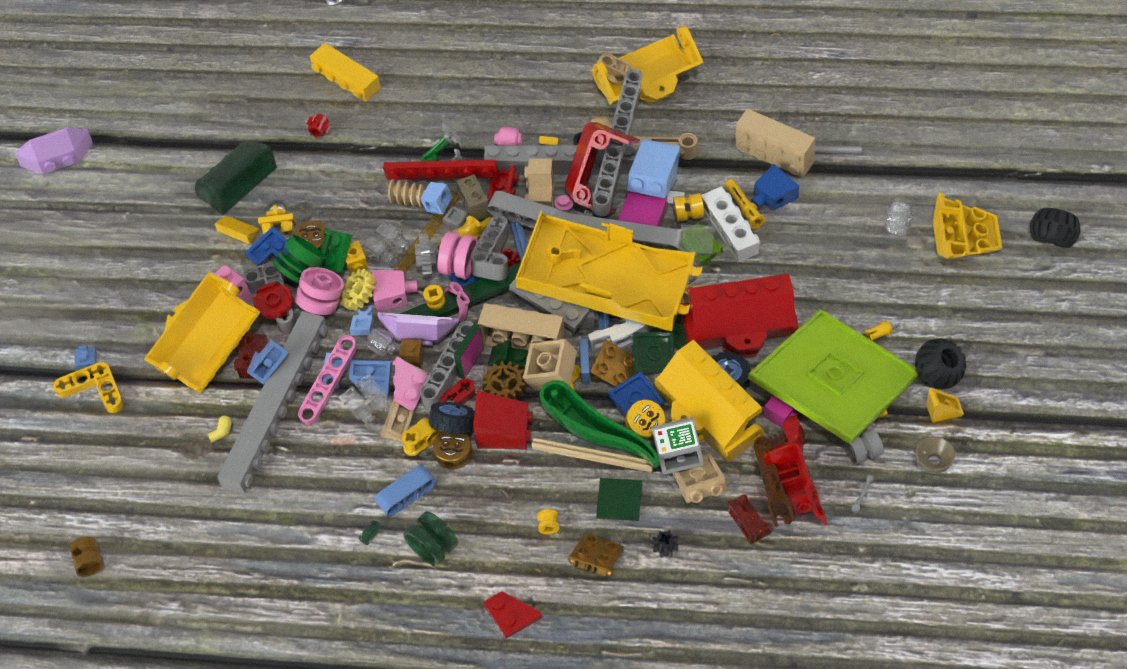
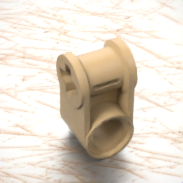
M603 53L598 62L602 61L609 76L607 80L622 86L625 74L629 69H632V65L610 53Z

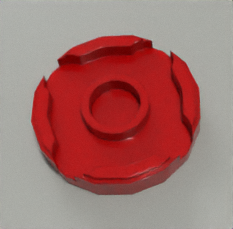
M275 282L260 287L256 291L255 297H253L254 308L260 311V316L267 319H276L286 315L294 302L292 292L288 286L279 285V283Z

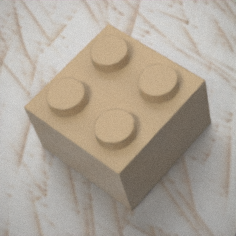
M566 339L530 343L523 380L535 391H539L547 382L555 380L562 381L570 387L577 350Z

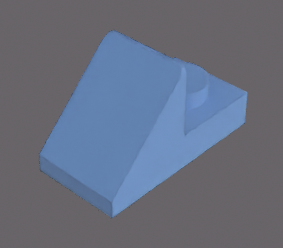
M271 339L261 353L255 351L247 373L264 384L289 352Z

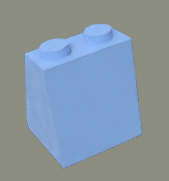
M643 139L629 172L627 191L665 198L676 183L681 146Z

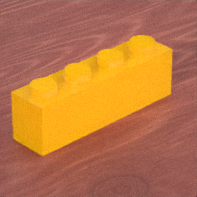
M326 43L310 55L311 67L315 72H320L329 81L339 84L342 89L350 91L356 98H361L366 102L381 88L379 77Z

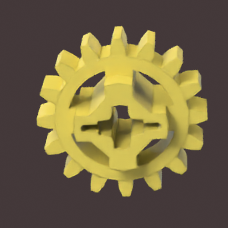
M358 269L357 273L352 272L350 277H346L347 282L344 283L342 295L339 297L341 300L340 304L350 311L352 309L357 311L358 307L363 308V304L368 303V298L373 296L371 292L376 289L373 286L376 283L375 276L365 269Z

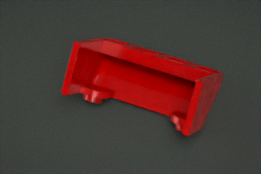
M589 122L584 126L565 182V190L576 203L592 209L593 199L591 189L586 185L598 149L607 148L612 138L625 144L640 143V139L598 122ZM611 207L608 214L616 213L617 209Z

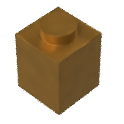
M401 339L399 358L422 369L424 359L422 339Z

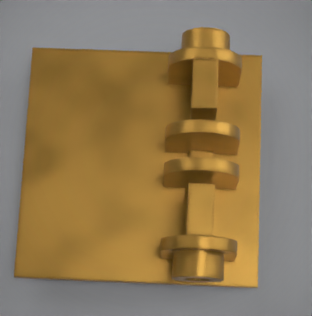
M605 339L590 370L591 380L595 383L603 380L617 387L633 376V355Z
M584 533L569 556L571 559L570 563L574 567L585 569L586 571H589L592 566V573H595L597 570L596 574L611 577L614 571L612 567L625 546Z

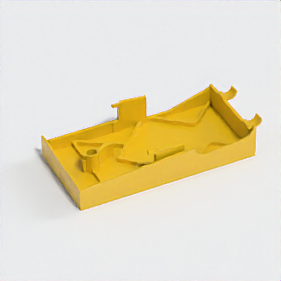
M542 210L540 211L516 276V288L671 332L678 313L688 314L690 304L685 306L681 302L690 275L700 276L703 268L702 266L700 268L694 267L696 252L652 248L634 243L633 230L612 223L602 222L601 226L607 227V231L545 215Z

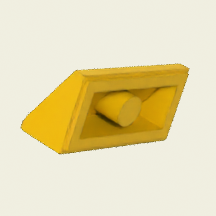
M225 216L215 223L218 232L250 244L260 231L257 227L229 216Z

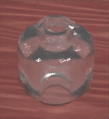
M383 327L373 328L366 338V342H368L367 348L380 357H384L387 353L391 355L397 346L395 344L396 338Z

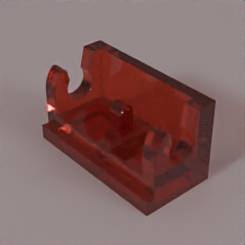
M746 494L728 501V513L750 544L771 534L768 524L763 522Z

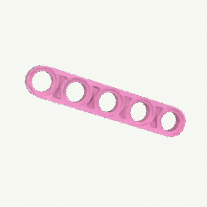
M345 335L338 340L302 403L298 416L303 424L312 425L317 421L354 356L357 344L352 336ZM346 341L353 343L352 348L349 350L342 349V344ZM336 358L343 360V364L340 367L332 366V362ZM325 376H332V383L327 385L322 383ZM316 393H322L324 396L319 402L313 401V396ZM307 410H311L314 413L310 419L303 418V413Z

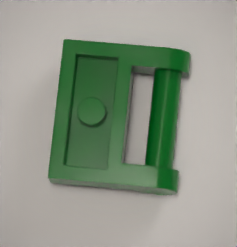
M324 229L323 234L325 236L320 251L325 255L326 259L319 268L342 273L353 235Z

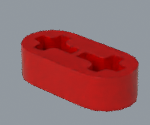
M470 379L458 381L441 396V402L454 400V403L464 405L475 395L476 391L473 381ZM465 387L466 389L469 388L470 390H462V388Z

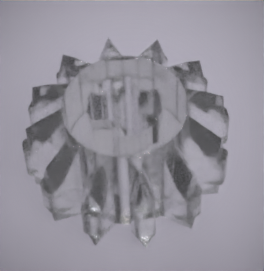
M894 202L889 206L885 223L887 232L895 236H905L909 232L913 220L911 206L903 202Z

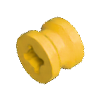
M430 285L425 288L423 296L427 307L432 310L442 308L446 302L442 288L439 285Z
M545 509L538 512L537 520L540 522L538 530L541 534L549 535L559 531V523L557 522L558 512L556 510Z

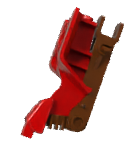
M797 415L788 417V420L782 422L785 433L779 431V437L774 434V440L771 436L769 439L761 436L754 441V450L768 497V509L775 527H779L777 516H781L785 524H790L792 521H796L795 514L799 515L813 510L816 518L823 520L826 526L828 523L813 479L810 478L811 475L803 456L805 432L798 421Z

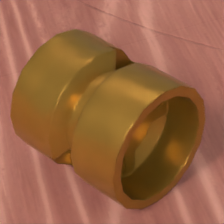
M86 536L71 542L69 550L74 560L75 572L78 576H92L103 569V562L95 538Z

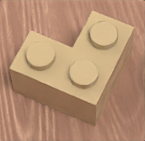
M529 158L528 166H525L526 190H529V193L525 194V199L553 208L555 180L552 159Z

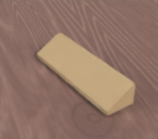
M416 367L417 369L421 370V371L424 372L425 374L428 373V372H426V371H424V370H422V369ZM393 399L380 436L402 441L401 436L408 430L414 410H408Z

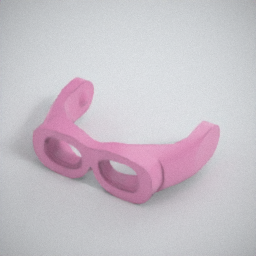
M452 282L443 291V294L452 292L457 295L459 322H463L467 317L470 300L463 292L462 287L457 282Z

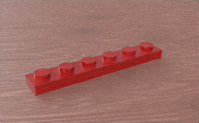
M496 160L384 162L383 165L387 180L394 179V181L460 179L474 174L476 178L488 179L499 178L500 172Z

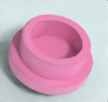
M560 195L555 199L554 206L556 209L570 212L574 206V201L568 195Z

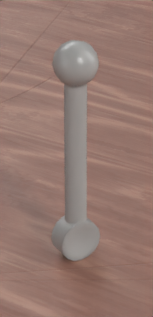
M871 474L866 476L865 485L857 502L851 507L854 513L860 511L859 505L869 484L874 480Z

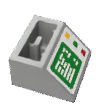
M693 417L652 426L663 475L704 465Z

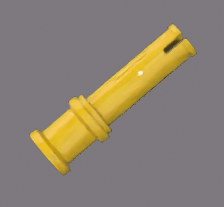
M735 179L727 180L724 186L740 207L741 214L748 220L751 229L761 227L766 219L758 212L756 204L748 200Z

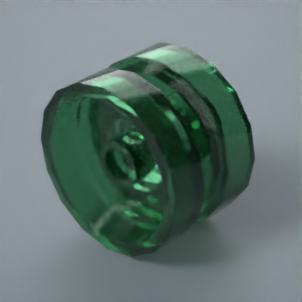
M425 511L416 520L417 525L412 524L403 535L407 544L421 559L432 566H437L445 558L444 552L450 553L459 543L453 531L443 520L435 514Z

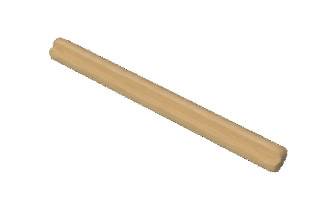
M538 437L533 438L532 449L646 472H652L654 468L649 462L640 457Z

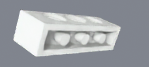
M722 186L702 194L705 214L737 263L759 254V237L757 234L752 233L749 222L742 218L741 211L738 206H734L731 195L728 192L726 193Z

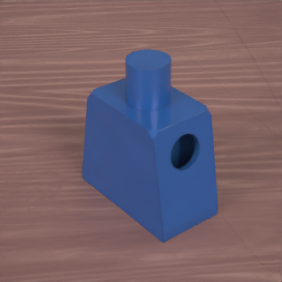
M773 164L755 182V197L751 199V203L756 204L757 208L765 204L770 210H776L799 198V185Z

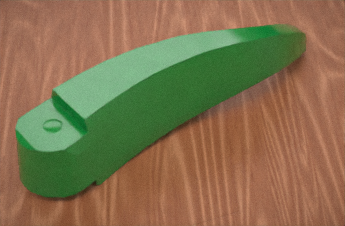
M559 380L550 381L540 389L539 395L544 410L575 436L604 448L637 455L649 462L654 468L660 465L659 456L646 440L599 413L566 383Z

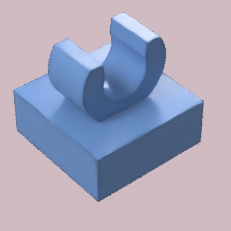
M83 345L75 349L74 366L76 370L96 364L97 350L95 347L88 348L87 345Z

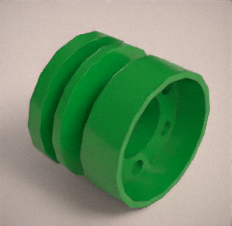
M291 234L284 244L289 253L279 251V257L274 258L273 264L284 276L299 283L303 270L309 267H320L326 257L318 248L304 238Z

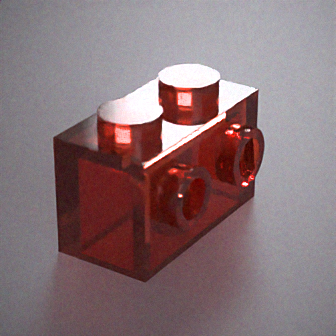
M244 334L241 338V342L237 346L238 359L234 361V369L238 372L240 379H255L247 373L255 351L261 353L269 343L266 334Z

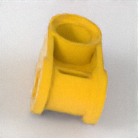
M428 418L421 419L401 436L405 454L408 456L418 455L433 444L434 439L441 431L431 427Z

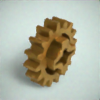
M501 361L500 366L494 363L493 369H486L487 374H483L482 386L486 393L516 400V395L522 397V390H526V382L523 380L524 370H520L518 364L513 367L511 361L507 365H504V362Z

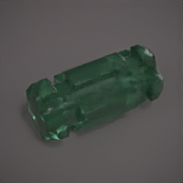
M372 520V525L369 524L362 532V536H359L358 539L362 544L369 545V540L372 541L379 533L378 529H382V525L378 521Z

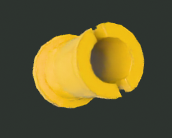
M881 321L879 325L865 330L866 337L870 336L868 339L873 341L884 335L889 336L893 329L889 321Z

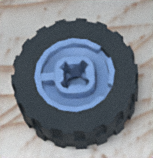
M730 351L720 352L712 356L746 391L750 385V380L748 379L750 365H748V361L742 355H738L735 352L731 353Z
M437 402L431 406L429 424L434 429L449 434L470 433L474 430L475 410L460 403Z

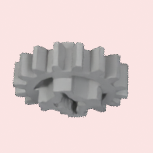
M428 233L419 234L420 244H414L417 267H422L423 277L432 276V266H436L434 242L429 243Z

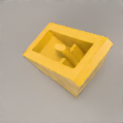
M934 388L928 390L926 406L932 423L964 415L958 397Z

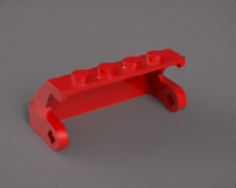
M789 274L689 288L690 302L681 303L685 306L690 304L688 314H681L687 344L694 340L702 349L723 346L724 352H735L744 358L755 357L764 346L766 339L791 336L799 329L794 306V291Z

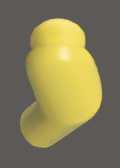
M221 416L217 430L207 434L211 443L229 435L232 425L230 417Z

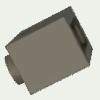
M475 174L457 180L459 196L469 215L477 220L491 216L487 211L488 199Z

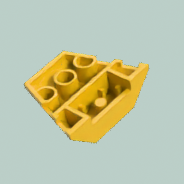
M938 193L933 217V229L938 255L949 259L995 252L1003 248L997 215L975 206L973 208L962 205L960 200L956 199V201L945 198V194Z

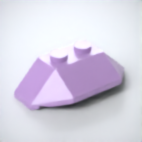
M64 128L29 140L20 150L15 152V155L21 167L45 174L80 162L93 142L87 128Z
M378 312L379 321L397 341H401V339H422L423 346L438 344L459 326V318Z

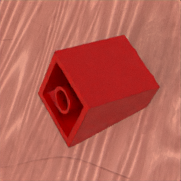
M477 391L473 425L477 449L527 450L528 442L532 440V429H529V424H533V411L529 410V404Z

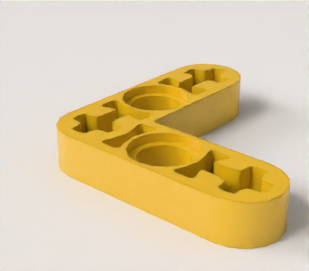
M98 362L60 377L53 383L55 393L61 398L97 386L108 412L117 413L123 408L124 404L108 364L105 362ZM80 377H88L84 383L77 382ZM106 384L113 385L108 391L102 390ZM113 396L116 404L112 405L109 397Z

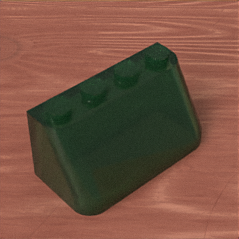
M248 141L240 143L216 166L212 167L208 173L196 181L195 192L197 197L224 215L277 168L272 149L261 143Z

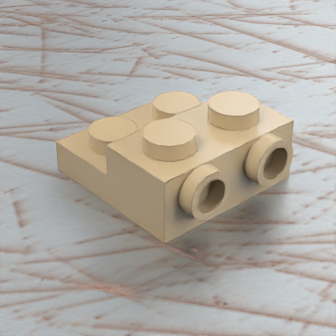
M711 453L702 456L703 466L673 472L686 503H699L705 497L711 495L719 496L723 491L727 490L725 477Z

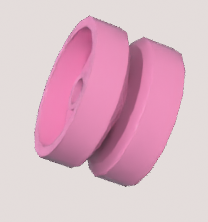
M446 232L439 249L438 272L449 276L455 273L456 277L463 279L470 278L472 274L471 253L478 243L477 237L464 235L461 238L457 232Z
M307 268L301 274L299 287L295 294V301L299 307L307 312L317 315L332 314L336 311L340 301L339 297L344 287L343 279L335 272L325 268Z

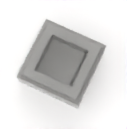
M451 206L442 219L443 224L457 229L464 225L469 212Z

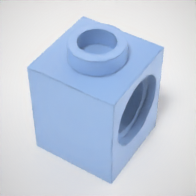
M430 182L420 200L426 212L443 214L453 196L447 184Z

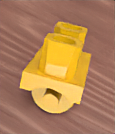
M277 204L273 205V210L266 211L267 217L258 218L263 234L272 226H281V231L284 235L293 234V225L296 224L293 213L286 214V209H278Z

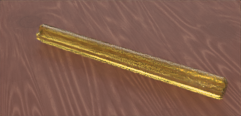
M450 191L453 198L444 213H434L420 234L428 233L429 240L443 222L442 219L458 201L459 194L457 192ZM419 235L394 270H402L404 275L416 260L414 244H420Z

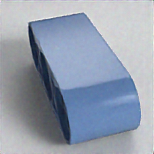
M419 465L381 490L376 495L375 502L388 517L394 516L433 489L437 481L424 465Z

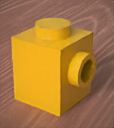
M359 241L350 243L345 261L350 276L352 272L357 273L358 269L368 270L366 257Z

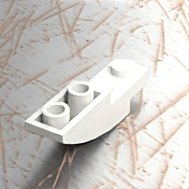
M624 318L623 324H615L610 328L596 330L588 334L589 347L591 352L599 350L606 339L624 349L633 344L632 334L634 332H652L655 327Z

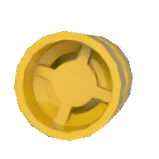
M701 193L690 194L688 198L685 196L673 197L676 222L688 221L689 217L693 220L704 218ZM685 204H688L689 212H685Z

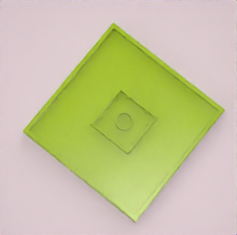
M821 309L748 374L749 380L849 444L920 377V373L917 374L915 367Z

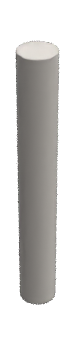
M815 146V153L862 154V146Z

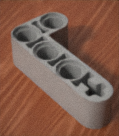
M497 215L490 219L471 253V272L474 276L498 281L508 277V259L505 255L499 254L508 238V220L505 216Z
M273 262L249 268L243 273V279L252 294H256L260 287L268 283L284 284L281 272L274 266ZM292 308L286 315L276 318L279 330L283 334H290L296 324Z

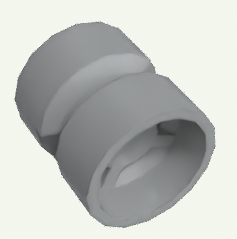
M874 429L861 433V436H858L851 444L844 442L846 452L854 465L867 461L868 456L874 458L884 453L882 441Z

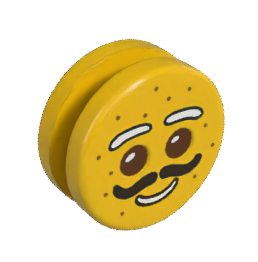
M651 400L637 401L630 407L625 417L626 428L638 434L646 441L654 438L652 426L665 423L663 409Z

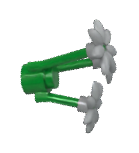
M442 123V130L445 132L443 134L444 137L427 153L422 155L420 161H440L437 154L454 143L462 149L457 131H452L450 125ZM454 148L456 155L450 161L463 160L460 151Z

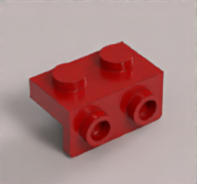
M511 165L510 171L499 170V178H491L487 196L488 203L495 191L516 195V188L514 186L518 184L519 172H516L515 165Z

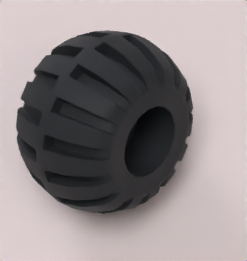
M1042 208L1034 214L1030 222V233L1035 241L1044 244L1053 243L1056 247L1070 248L1080 236V223L1074 214L1065 210Z
M943 338L932 339L924 343L918 350L915 358L917 374L920 373L919 378L921 381H925L927 386L934 387L935 389H948L958 384L966 370V357L961 352L962 349L956 346V343Z

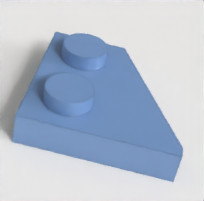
M351 360L349 381L388 401L392 363L391 361Z

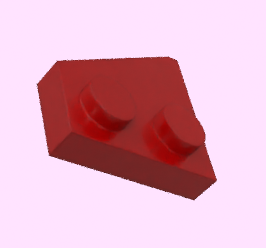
M503 591L483 602L505 639L542 619V614L538 610Z

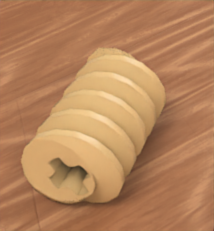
M392 179L388 187L389 202L392 204L397 202L398 205L404 203L405 206L412 205V207L419 206V208L423 209L424 206L420 198L425 191L424 185L420 184L417 189L416 183L409 187V182L406 181L404 186H402L401 180H398L395 185L394 179Z

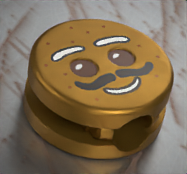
M307 221L296 227L293 234L304 238L321 250L325 236L323 232L327 228L318 221Z
M440 432L434 439L433 451L435 459L442 467L459 469L471 460L473 448L467 433L449 434Z

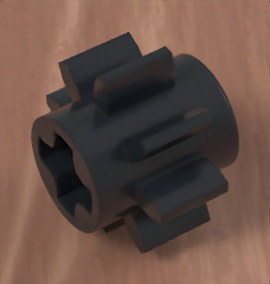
M670 530L667 532L659 531V535L652 538L653 544H655L653 552L658 551L661 558L663 556L672 557L673 551L679 550L677 544L678 536H673Z

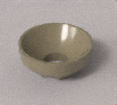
M927 437L917 445V463L927 472H944L954 462V447L944 438ZM936 456L941 462L933 465L929 463L928 458Z

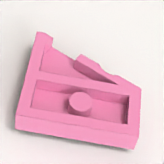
M397 356L393 360V365H395V376L393 377L395 386L394 401L413 411L421 397L420 390L429 375Z

